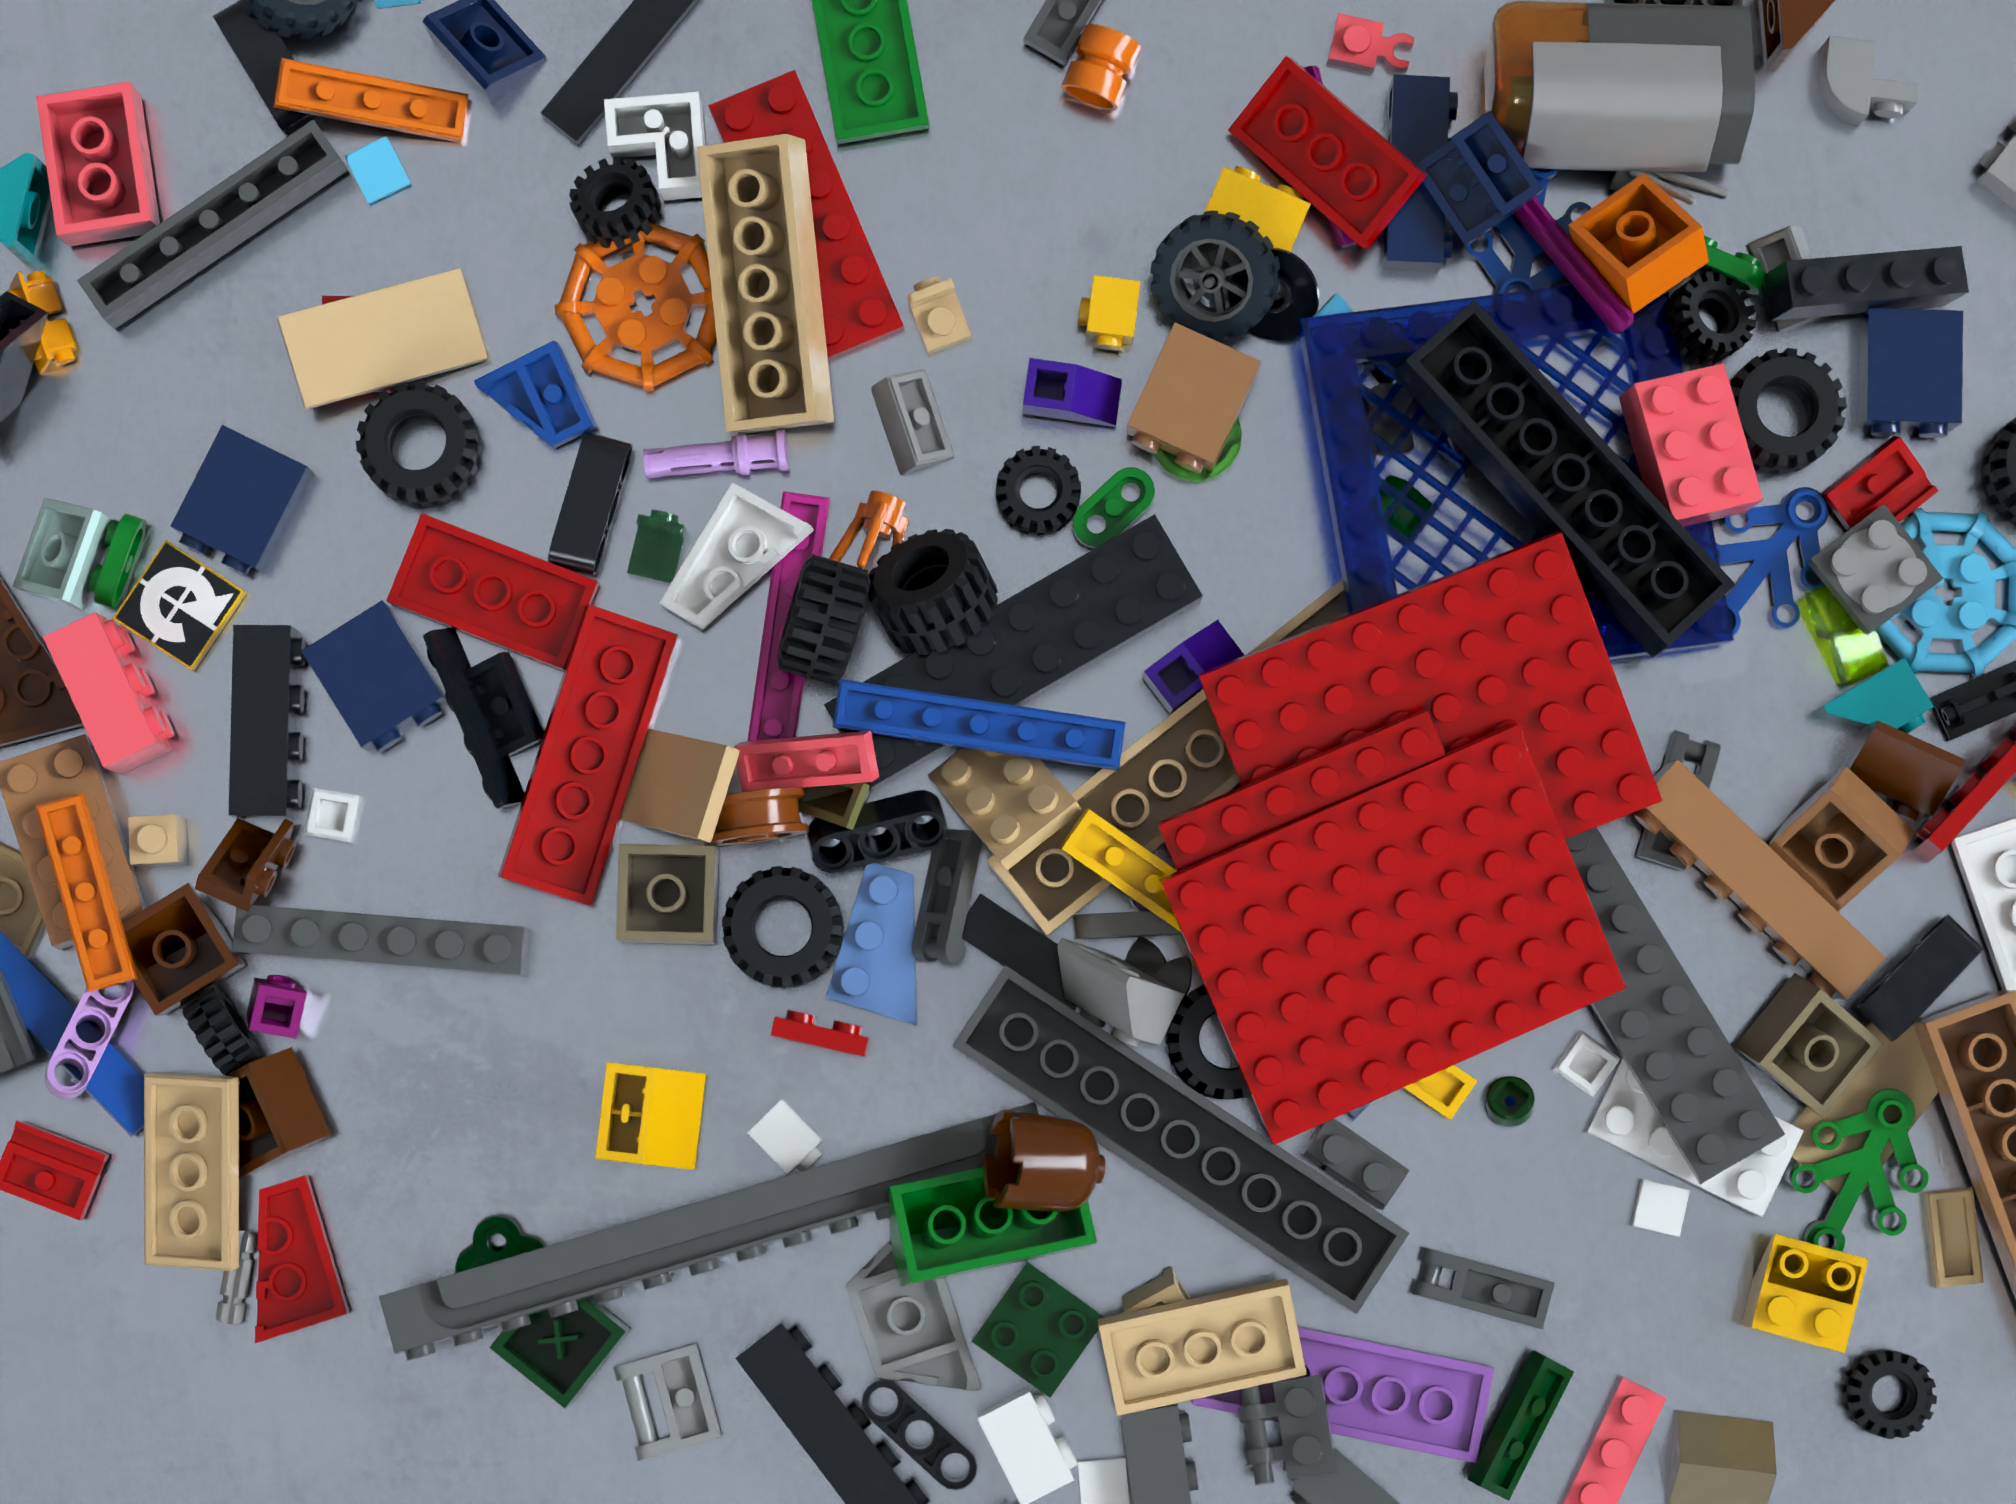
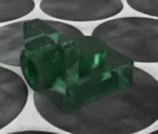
M651 510L650 516L638 514L636 522L638 529L627 570L628 575L668 585L671 584L678 572L687 535L685 525L678 523L679 516L660 510Z

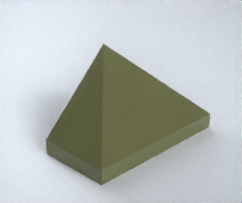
M866 783L803 788L805 796L798 799L799 812L853 830L871 787Z

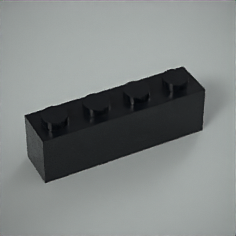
M1962 246L1790 260L1783 262L1764 274L1771 321L1864 313L1868 308L1912 309L1945 306L1969 292Z
M233 625L229 816L236 819H294V808H301L302 783L301 780H295V761H301L303 757L302 732H296V713H303L305 697L303 685H297V666H304L305 657L301 650L306 647L305 639L298 637V630L291 625Z

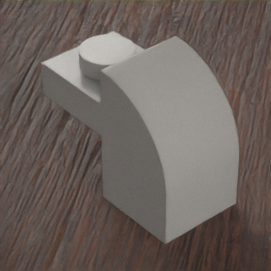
M1829 36L1820 49L1818 89L1824 104L1837 118L1849 124L1860 126L1869 115V109H1874V114L1880 117L1898 118L1903 113H1908L1918 102L1919 84L1873 78L1877 41Z

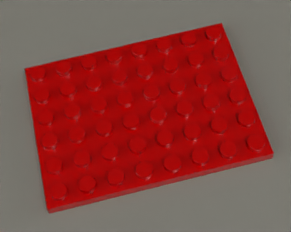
M1560 531L1198 674L1241 786L1426 708L1445 753L1507 725L1517 724L1565 839L1662 801L1563 534Z
M1515 723L1446 752V755L1283 824L1159 879L1273 1145L1626 989L1519 726Z

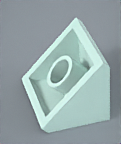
M44 498L13 587L84 610L90 593V578L95 567L101 563L106 549L105 537L113 520L95 509Z

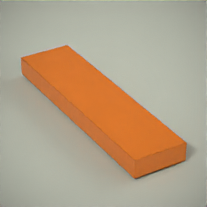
M281 58L273 107L460 143L463 137L469 94Z
M78 793L35 806L87 991L95 992L138 979L85 793Z

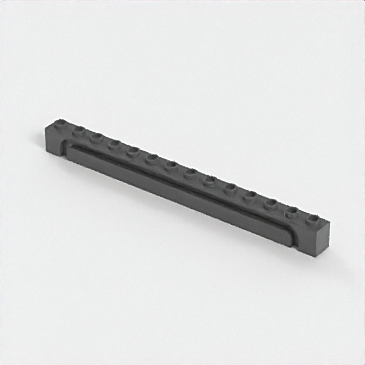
M1035 1102L1009 1109L1039 1115ZM997 1114L448 1275L434 1281L381 1295L379 1300L394 1353L397 1355L405 1352L407 1361L436 1353L434 1343L453 1338L456 1347L483 1339L481 1329L500 1324L502 1332L530 1325L529 1315L548 1310L550 1318L577 1311L576 1301L595 1296L597 1304H601L626 1296L623 1287L642 1282L644 1290L673 1282L670 1273L689 1268L691 1276L717 1269L719 1268L717 1259L736 1254L738 1262L766 1254L764 1245L782 1240L784 1247L788 1248L813 1240L810 1231L829 1226L831 1234L858 1227L859 1224L856 1217L875 1212L877 1221L889 1218L888 1187L983 1167L984 1155H994L998 1135L989 1134V1131Z

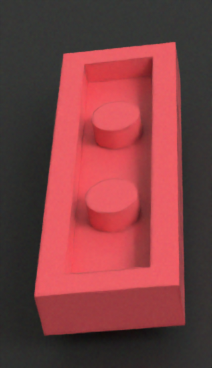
M871 730L746 741L734 746L735 749L740 750L737 768L742 792L775 788H805L873 782L879 777Z
M1620 1376L1561 1504H1617L1667 1398Z

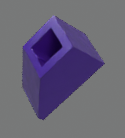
M1029 358L1022 414L1116 427L1122 379L1077 364Z
M1216 620L1183 641L1143 672L1142 678L1171 715L1203 689L1198 677L1199 673L1242 657L1244 653L1219 620Z

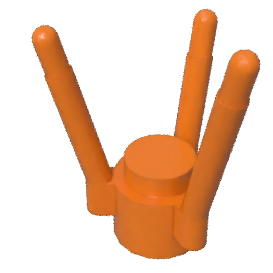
M870 491L867 502L859 504L853 521L829 559L838 562L841 560L862 525V529L868 533L857 560L859 568L865 567L877 536L889 538L892 531L894 532L892 546L898 542L900 544L903 543L904 533L909 522L908 518L902 516L906 503L893 495L880 491Z

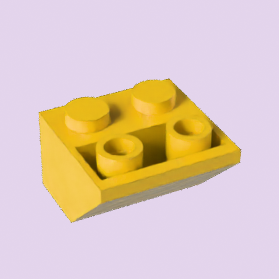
M607 1062L595 1159L695 1169L706 1074Z
M1773 1233L1753 1277L1741 1325L1845 1353L1869 1259Z

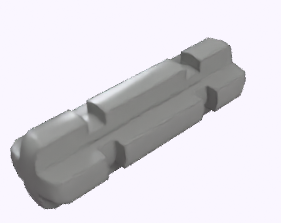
M239 1230V1268L223 1272L220 1295H223V1300L218 1302L216 1320L220 1323L238 1325L243 1322L246 1305H243L242 1301L243 1298L245 1299L248 1296L254 1260L250 1259L251 1253H255L258 1236L254 1232Z

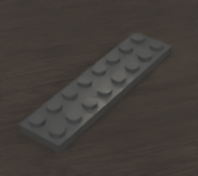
M1595 827L1565 840L1626 989L1594 1002L1591 1006L1701 1185L1780 1139L1785 1133L1599 830Z

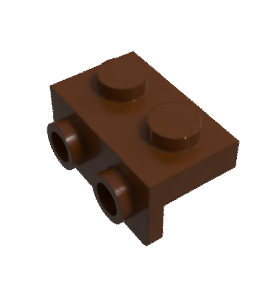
M237 818L199 873L195 889L248 912L259 895L265 898L269 894L277 875V871H275L277 867L285 868L288 865L296 847V842L290 840L294 822L284 819L274 834Z

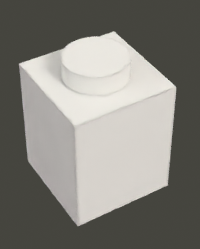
M781 1099L747 1132L787 1174H790L795 1168L799 1171L807 1170L823 1154L817 1146L824 1140L784 1099Z

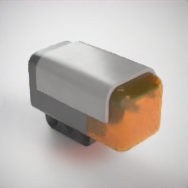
M1603 0V3L1515 1L1506 3L1497 10L1491 27L1484 66L1485 113L1490 110L1492 111L1529 168L1706 172L1708 164L1739 165L1755 104V77L1749 6H1743L1742 0Z

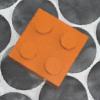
M1645 173L1568 225L1571 240L1633 314L1709 262L1703 227Z

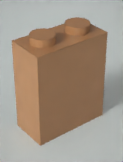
M1174 322L1127 423L1126 434L1133 436L1131 442L1145 451L1157 454L1160 448L1177 456L1175 462L1185 469L1201 473L1204 468L1213 472L1259 373L1261 361Z

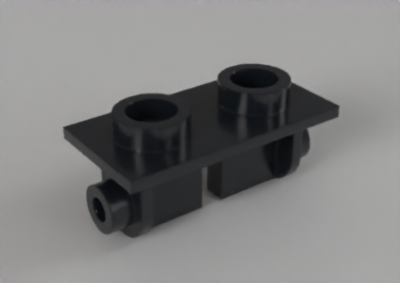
M2016 660L1930 697L1950 741L2016 712Z

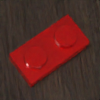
M787 1010L785 1019L774 1017L771 1036L866 1057L870 1039L860 1036L861 1026L834 1020L832 1029L813 1025L815 1016Z

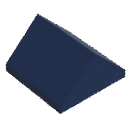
M459 0L426 15L422 21L434 43L492 106L535 70L546 58L544 53L495 0Z

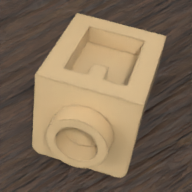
M936 276L923 280L913 286L915 292L907 295L908 305L928 355L972 339V334L955 293L952 279L941 282L940 277Z

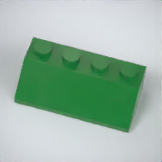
M983 1167L888 1187L890 1241L900 1287L1082 1249L1097 1243L1088 1200L1077 1209L1067 1212L993 1207L995 1199L986 1198Z

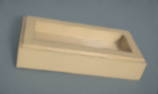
M1973 1187L1923 1191L1922 1197L1933 1287L1940 1288L1984 1283Z

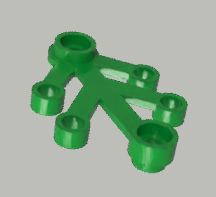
M1892 1088L1882 1089L1871 1096L1865 1111L1835 1121L1820 1120L1813 1125L1810 1133L1811 1139L1822 1150L1835 1149L1839 1146L1843 1137L1870 1131L1861 1148L1813 1164L1801 1162L1791 1168L1789 1181L1801 1193H1811L1818 1188L1820 1182L1847 1174L1825 1220L1815 1221L1807 1227L1804 1233V1242L1818 1245V1240L1823 1234H1832L1834 1244L1830 1249L1842 1252L1845 1246V1237L1842 1230L1866 1183L1877 1211L1875 1223L1878 1229L1889 1236H1895L1904 1231L1907 1225L1906 1215L1895 1205L1880 1160V1155L1888 1139L1900 1167L1897 1171L1898 1184L1910 1193H1918L1927 1186L1929 1180L1927 1171L1917 1163L1907 1133L1915 1118V1108L1911 1099L1905 1093ZM1889 1105H1896L1899 1109L1898 1118L1892 1122L1885 1121L1883 1118L1884 1109ZM1823 1127H1832L1834 1130L1832 1141L1821 1143L1818 1139L1819 1131ZM1805 1169L1810 1170L1813 1174L1811 1183L1807 1186L1798 1185L1796 1181L1797 1174ZM1911 1169L1919 1170L1920 1181L1912 1186L1906 1185L1904 1180L1905 1174ZM1889 1212H1896L1899 1216L1898 1224L1893 1228H1885L1883 1225V1218Z

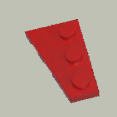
M301 1176L259 1190L257 1249H259L258 1281H256V1299H258L255 1343L349 1314V1308L309 1176Z

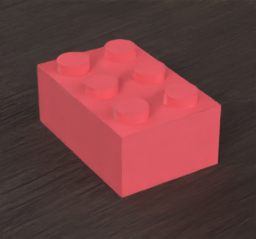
M124 82L36 96L56 235L70 247L144 235L159 225L160 219L142 98L132 83Z
M1724 363L1635 383L1619 397L1642 482L1683 527L1745 513L1763 500Z
M94 612L43 636L104 768L124 775L174 751L169 741V738L175 736L173 728L164 711L158 712L152 705L149 696L154 694L155 690L146 671L143 668L138 669L132 662L129 653L135 651V647L123 625L118 627L113 619L108 620Z

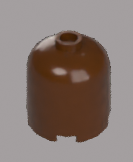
M1003 1109L996 1115L989 1134L998 1135L994 1155L985 1154L983 1165L986 1198L995 1199L993 1207L1067 1212L1073 1211L1087 1202L1096 1184L1102 1182L1105 1174V1158L1099 1154L1095 1137L1088 1127L1070 1119Z

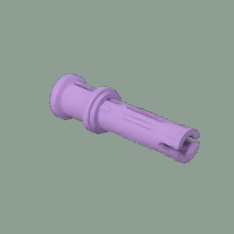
M777 429L774 435L747 437L745 433H737V436L732 437V441L643 449L644 469L647 479L722 470H735L736 474L741 473L742 476L749 475L750 470L779 467L781 472L789 471L785 429Z

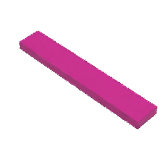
M783 491L780 509L806 522L814 531L772 567L747 741L797 737L805 677L780 670L777 654L802 566L811 554L821 557L823 555L830 506L829 497Z

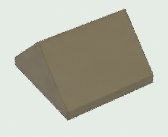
M1676 1410L1666 1504H1768L1777 1475L1773 1422Z

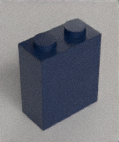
M1868 308L1859 316L1858 428H1872V435L1898 436L1900 435V429L1919 430V436L1925 438L1948 436V431H1952L1962 424L1963 311Z
M222 425L170 527L182 534L179 543L203 555H205L209 547L225 555L221 561L222 564L246 576L250 568L263 574L314 472L308 466Z
M383 600L301 650L356 740L366 751H370L374 747L377 752L384 751L402 739L399 733L401 730L416 722L418 727H421L443 713L440 706L446 703L445 694L391 608Z

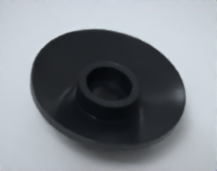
M1272 248L1271 251L1274 257L1278 256L1280 269L1277 273L1278 278H1280V284L1286 291V295L1282 297L1275 294L1271 308L1259 323L1248 331L1258 337L1278 341L1293 338L1306 329V324L1317 313L1319 307V288L1313 272L1300 257L1284 249ZM1246 269L1231 275V280L1248 288L1249 278ZM1229 290L1231 306L1243 299Z

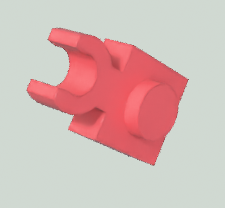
M1338 13L1327 63L1373 73L1376 60L1384 61V64L1394 72H1407L1409 61L1397 59L1393 54V49L1398 46L1412 48L1415 38L1405 33H1398L1390 38L1383 37L1384 23Z

